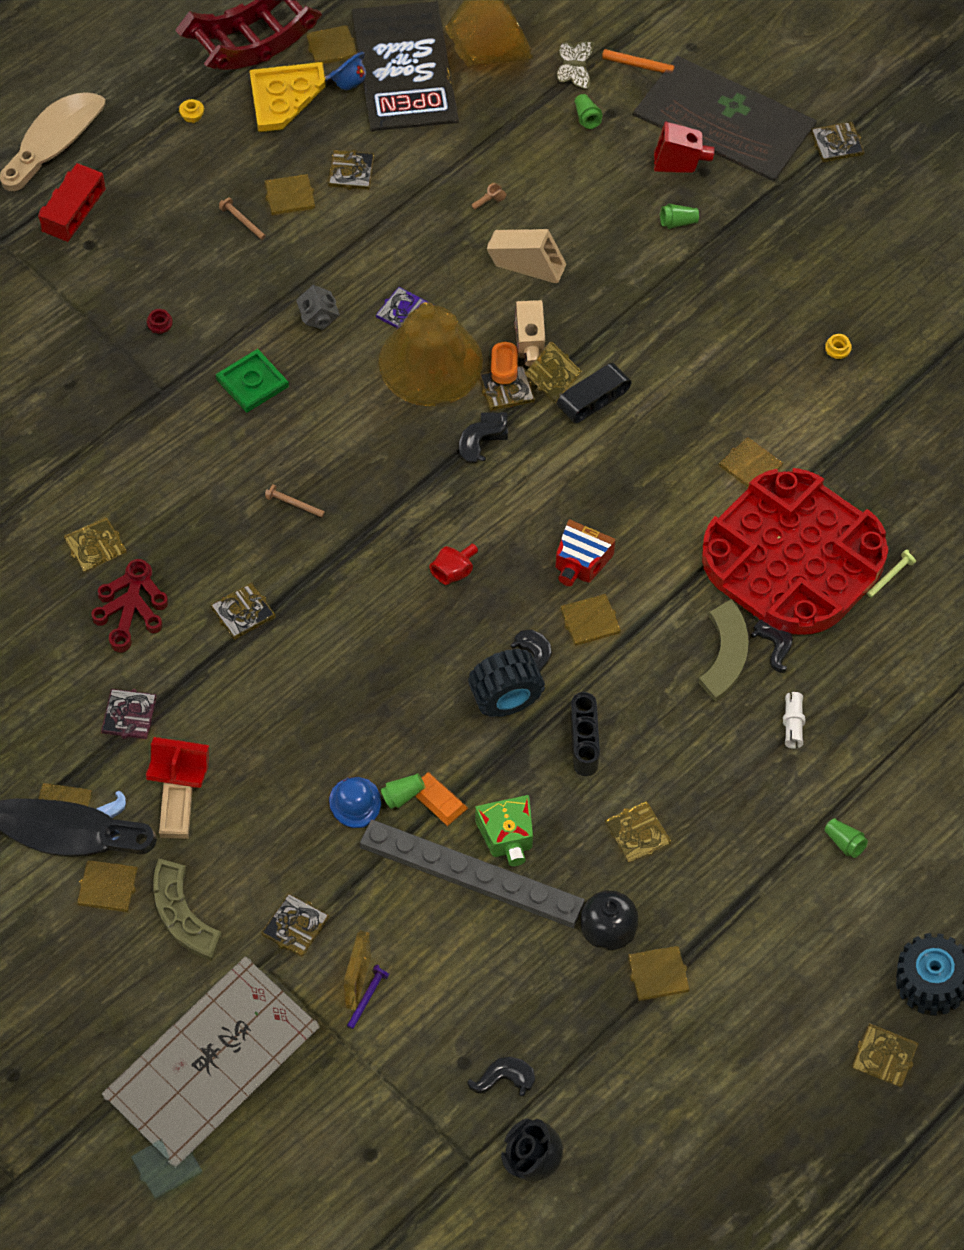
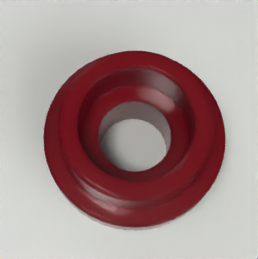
M164 309L153 310L147 318V327L154 333H165L173 325L171 315Z

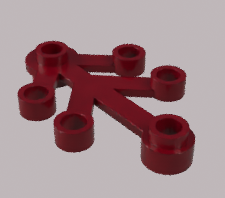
M142 559L132 560L126 567L123 576L98 588L99 600L108 604L103 607L94 608L91 613L93 623L102 626L108 622L110 615L123 608L119 627L112 630L109 634L110 647L118 653L126 652L132 645L129 631L135 609L145 620L148 632L158 633L162 629L160 616L155 615L139 595L141 586L151 596L154 609L164 610L168 606L167 595L161 592L151 580V566ZM129 585L127 593L113 600L115 592ZM105 591L111 592L109 595H102ZM157 599H163V600H164V601L161 602V603L155 602ZM99 614L104 615L103 618H96ZM151 622L158 623L156 626L149 625ZM119 641L125 642L123 644H117Z

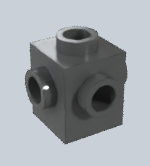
M312 285L296 300L301 312V319L310 327L324 330L340 315L336 306V300L331 291L316 285Z

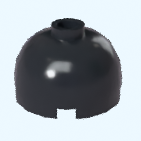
M611 890L598 892L587 900L581 912L580 928L584 937L591 945L597 948L598 945L607 947V950H617L633 941L638 929V911L634 902L623 893Z
M526 1118L515 1124L508 1132L504 1142L508 1143L506 1153L502 1151L501 1154L504 1168L511 1175L535 1182L547 1179L554 1174L563 1158V1145L559 1134L548 1123L537 1118L535 1120Z

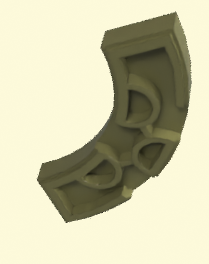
M732 599L709 613V618L714 623L719 635L720 651L713 666L699 678L698 683L714 702L724 697L737 683L748 654L749 642L746 624L740 610Z
M158 858L154 873L153 889L156 907L162 923L172 937L184 948L204 959L213 961L222 932L203 923L188 908L183 892L184 877L187 871L186 866Z

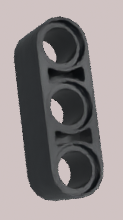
M610 363L562 393L556 404L573 423H579L625 394L631 387L632 381L616 364Z
M579 692L574 695L571 702L570 719L573 767L577 774L587 777L595 774L599 765L600 747L597 702L591 693ZM579 708H586L588 711H581ZM582 732H587V733H589L590 735L584 736V735H581L580 733H582ZM582 757H589V758H591V760L586 761V760H583V759H581V758H582Z

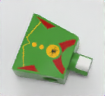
M525 795L475 806L476 824L492 856L506 855L510 866L523 864L526 861L523 851L530 850L533 844L529 796Z

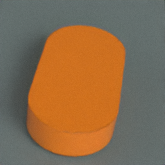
M500 342L492 348L491 375L492 379L499 384L512 383L518 375V349L510 342Z

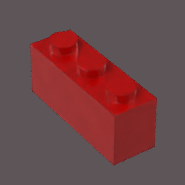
M76 163L73 169L66 173L60 187L53 191L47 205L43 206L39 212L38 218L42 232L68 242L106 190L103 173Z

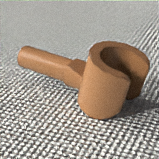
M492 183L487 188V194L471 206L475 210L491 199L500 202L506 197V192L498 184Z

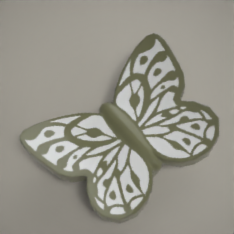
M582 41L575 46L569 42H564L560 45L559 54L564 60V64L557 71V79L560 82H567L571 79L572 83L584 89L590 87L591 80L585 66L586 60L594 49L593 41Z

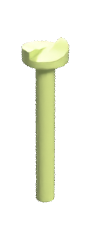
M909 550L902 552V560L867 592L870 598L906 564L913 565L916 562L915 558L909 553Z

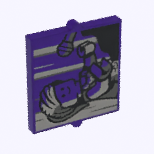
M398 287L389 299H385V304L376 314V318L414 337L423 324H427V319L435 311L436 306Z

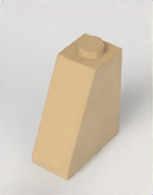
M548 229L495 230L487 246L488 254L497 267L548 282L558 283L566 267V262Z

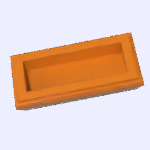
M430 772L421 777L426 788L421 790L415 797L444 824L449 826L468 809L462 801Z

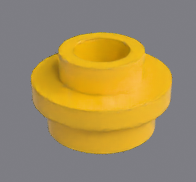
M190 99L180 105L179 112L186 122L195 123L204 114V106L200 101Z
M835 334L827 340L825 350L829 356L842 359L850 354L851 343L845 335Z

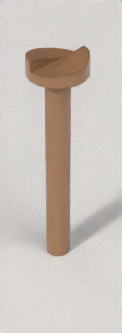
M231 198L220 201L219 208L222 211H230L261 240L265 238L263 232L232 206L233 200Z
M272 484L270 490H266L265 497L268 500L275 497L319 517H323L325 514L320 509L276 491V485Z

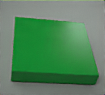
M256 349L216 374V380L246 413L289 387L288 380L259 349Z

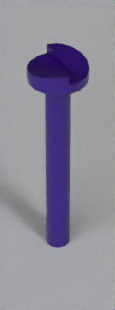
M375 965L372 969L375 976L347 1024L351 1029H354L380 980L387 979L390 975L380 969L379 965Z

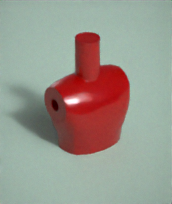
M471 544L459 552L449 546L443 547L435 560L429 565L432 575L445 585L467 577L473 569V564L469 558L478 553V548L476 545Z

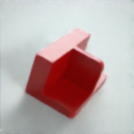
M153 737L151 742V762L146 772V779L201 788L209 768V745Z

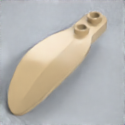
M77 93L61 98L48 106L28 129L21 143L20 151L1 171L0 181L3 188L8 191H18L23 188L41 168L42 163L59 155L80 136L103 110L106 104L105 99L94 93Z

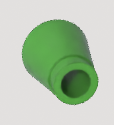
M586 94L577 96L575 104L580 124L588 129L596 128L602 121V111Z
M668 204L667 206H662L660 211L661 225L667 226L668 229L698 223L699 220L697 208Z
M417 773L386 783V787L382 788L381 792L387 805L393 809L395 807H402L426 787L421 776Z
M835 818L829 821L825 827V833L828 834L846 856L858 857L868 844V840L864 837L863 832Z

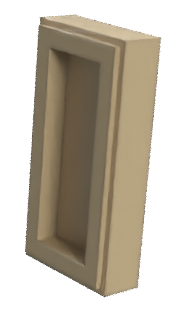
M164 783L159 829L160 838L189 839L193 787Z

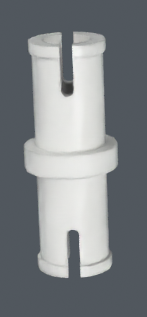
M792 692V700L790 693L785 695L786 714L783 716V724L786 726L785 745L795 749L796 741L799 748L803 746L805 716L802 709L803 695L798 692Z

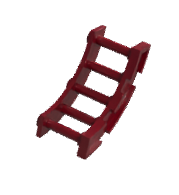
M254 0L246 6L240 4L228 9L221 16H214L213 13L199 14L189 11L175 31L181 37L196 39L210 54L204 62L206 67L233 70L270 60L273 56L296 42L308 30L312 29L322 16V13L308 6L303 8L296 0H284L297 16L283 27L270 13L282 0ZM259 19H264L275 32V34L262 41L248 27ZM237 31L241 32L250 42V45L236 47L226 35ZM210 39H217L221 45L216 47Z

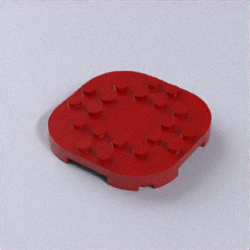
M793 468L792 472H778V469H773L752 479L749 482L748 489L719 518L715 516L709 523L703 540L702 563L708 578L716 588L758 619L763 620L775 629L791 634L806 635L824 631L838 623L875 585L884 570L888 546L885 537L886 531L879 519L871 511L866 509L864 512H861L823 485L824 478L813 472Z

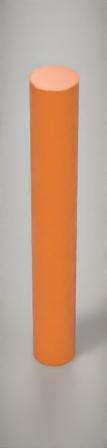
M605 49L602 55V59L669 75L673 74L675 68L673 65Z

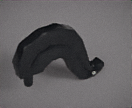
M501 415V421L498 423L478 422L470 424L462 432L459 441L460 455L470 463H477L478 460L486 461V457L480 455L482 452L480 441L486 436L502 434L508 426L506 416Z
M759 620L754 626L755 631L752 632L751 636L756 637L760 635L763 639L771 640L775 644L770 664L775 671L785 673L787 666H783L781 663L791 649L793 637L791 633L775 629L763 620Z
M532 629L520 631L514 637L515 642L511 644V647L516 648L520 646L522 650L531 652L541 672L548 664L552 655L550 642L542 634Z
M510 1056L497 1059L489 1066L480 1081L474 1082L469 1079L467 1085L473 1092L486 1093L500 1079L505 1078L510 1080L515 1087L520 1088L519 1095L524 1096L526 1090L530 1091L533 1087L535 1075L533 1068L525 1061Z

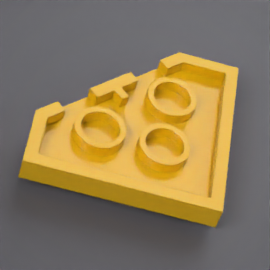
M322 62L249 70L258 132L284 129L325 88Z

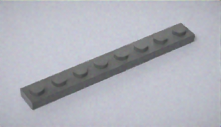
M372 819L360 842L361 849L573 929L584 906L585 899Z

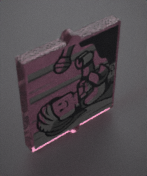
M111 689L102 725V734L122 736L123 739L127 737L147 739L157 695L137 692L136 689L131 691Z

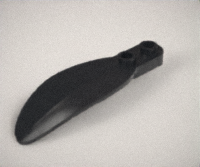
M16 798L0 801V830L22 845L46 854L76 857L95 855L108 850L146 854L155 847L157 842V836L149 825L117 819L113 820L106 813L89 806L46 799ZM120 834L117 840H113L115 835ZM147 838L144 843L139 844L141 839Z

